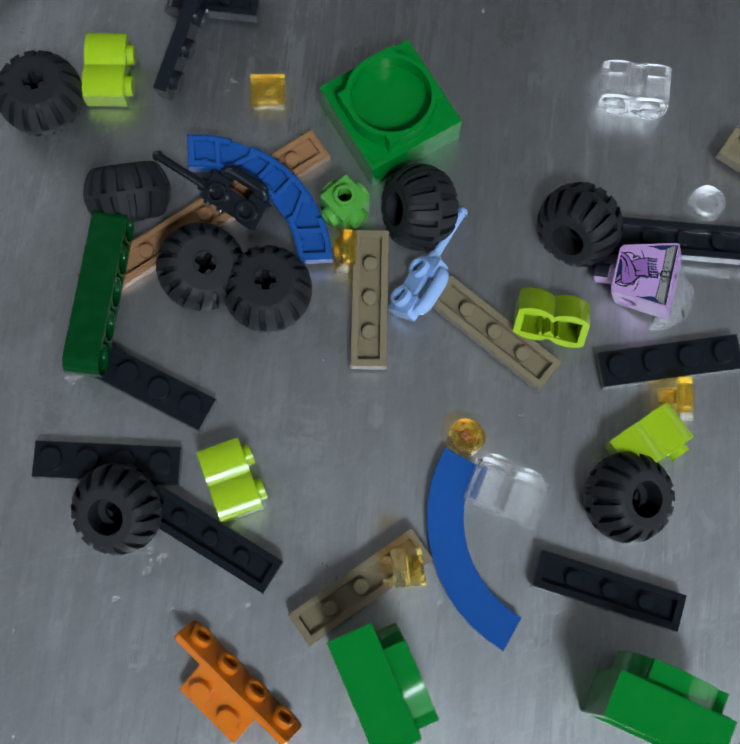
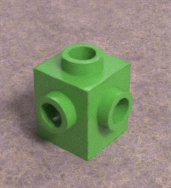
M344 175L338 181L334 179L321 191L320 215L330 227H336L344 236L352 228H358L368 218L370 194L361 182H353L347 175Z

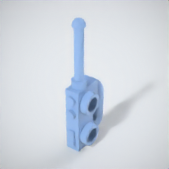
M460 207L457 210L458 219L453 232L445 240L439 241L435 249L430 251L427 256L421 255L414 259L409 265L410 273L406 280L392 292L388 310L396 317L415 322L419 315L430 311L436 303L449 279L448 266L441 260L440 255L463 218L467 217L468 211L465 207Z

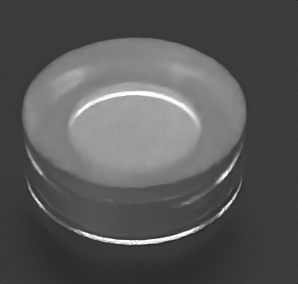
M702 186L693 192L688 204L689 211L697 220L711 222L721 215L725 208L726 200L723 193L716 187Z

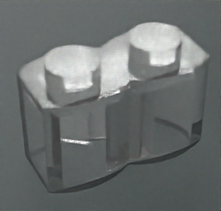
M623 60L603 61L599 75L596 109L604 111L611 116H620L630 112L645 120H653L664 116L669 106L672 68L659 64H635Z
M491 454L490 457L478 458L463 499L526 528L537 527L552 487L543 481L544 476L526 468L520 472L510 466L511 461L501 455Z

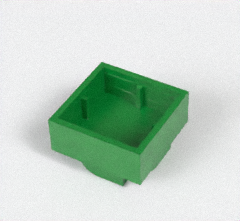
M408 39L394 47L391 45L362 61L357 67L319 87L320 106L371 186L390 177L401 167L411 165L459 139L462 124L461 118Z
M396 622L377 631L374 630L372 623L327 642V646L369 744H414L422 740L419 729L438 721L439 718L407 642Z
M627 650L618 651L611 669H597L581 710L583 713L651 744H730L737 724L732 718L722 714L729 697L728 693L656 658H650Z

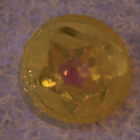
M466 418L456 421L447 434L448 444L451 449L465 457L475 455L484 446L486 439L483 428L474 420Z

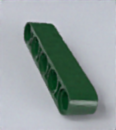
M94 210L92 213L62 356V367L66 374L103 377L106 373L134 233V221L126 222L128 215H121L120 212L108 214L104 210Z

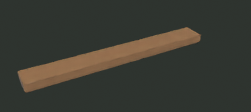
M311 129L270 154V156L286 166L298 179H301L330 160V154ZM237 181L232 186L233 189L247 198L254 194L253 191ZM201 197L132 240L123 290L156 270L158 251L167 236L177 228L196 222L214 224L223 228L236 219L225 212L224 214L216 210L217 207L213 204L211 206L203 202L205 199Z

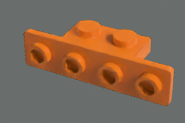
M193 620L174 636V639L200 664L181 686L180 690L232 743L255 720L279 744H286L302 727L288 708L282 706L267 691L266 686L261 681L255 679L240 664L238 658L228 652L213 637L210 630L202 626L198 621Z

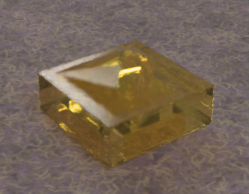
M251 74L252 111L285 110V74Z
M343 229L332 246L335 265L334 273L346 275L356 264V230Z

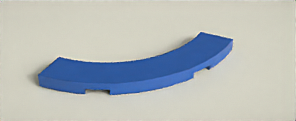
M187 135L189 171L213 173L216 170L221 172L223 168L229 165H236L262 180L269 189L268 200L282 215L289 227L296 247L297 257L304 264L333 263L331 240L325 220L320 215V210L310 192L286 166L265 152L253 146L250 148L243 144L232 142V139L211 135Z
M445 447L436 466L427 501V541L430 555L433 558L432 563L447 597L460 615L481 637L499 650L504 651L521 617L509 610L492 594L472 562L464 531V505L469 483L477 465Z

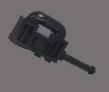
M160 150L152 153L154 161H159L197 185V189L201 191L200 197L205 199L203 201L209 206L213 204L217 207L216 210L222 214L225 212L248 229L258 231L272 207V204L267 202L269 189L262 180L236 165H229L223 168L221 172L214 170L208 180L205 177L200 178L162 154ZM237 181L253 191L254 194L247 198L233 189L232 186Z

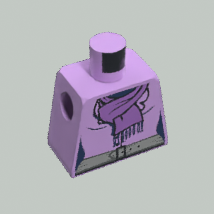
M680 244L623 245L620 247L617 263L597 262L594 281L612 284L611 294L616 304L663 319H669L682 260Z

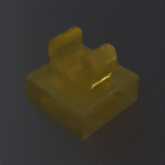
M677 377V389L659 388L658 403L663 405L668 402L672 408H676V413L681 420L694 421L696 386L693 377Z
M403 547L390 550L391 556H385L380 560L381 564H392L393 577L383 579L384 585H395V588L427 586L421 548Z

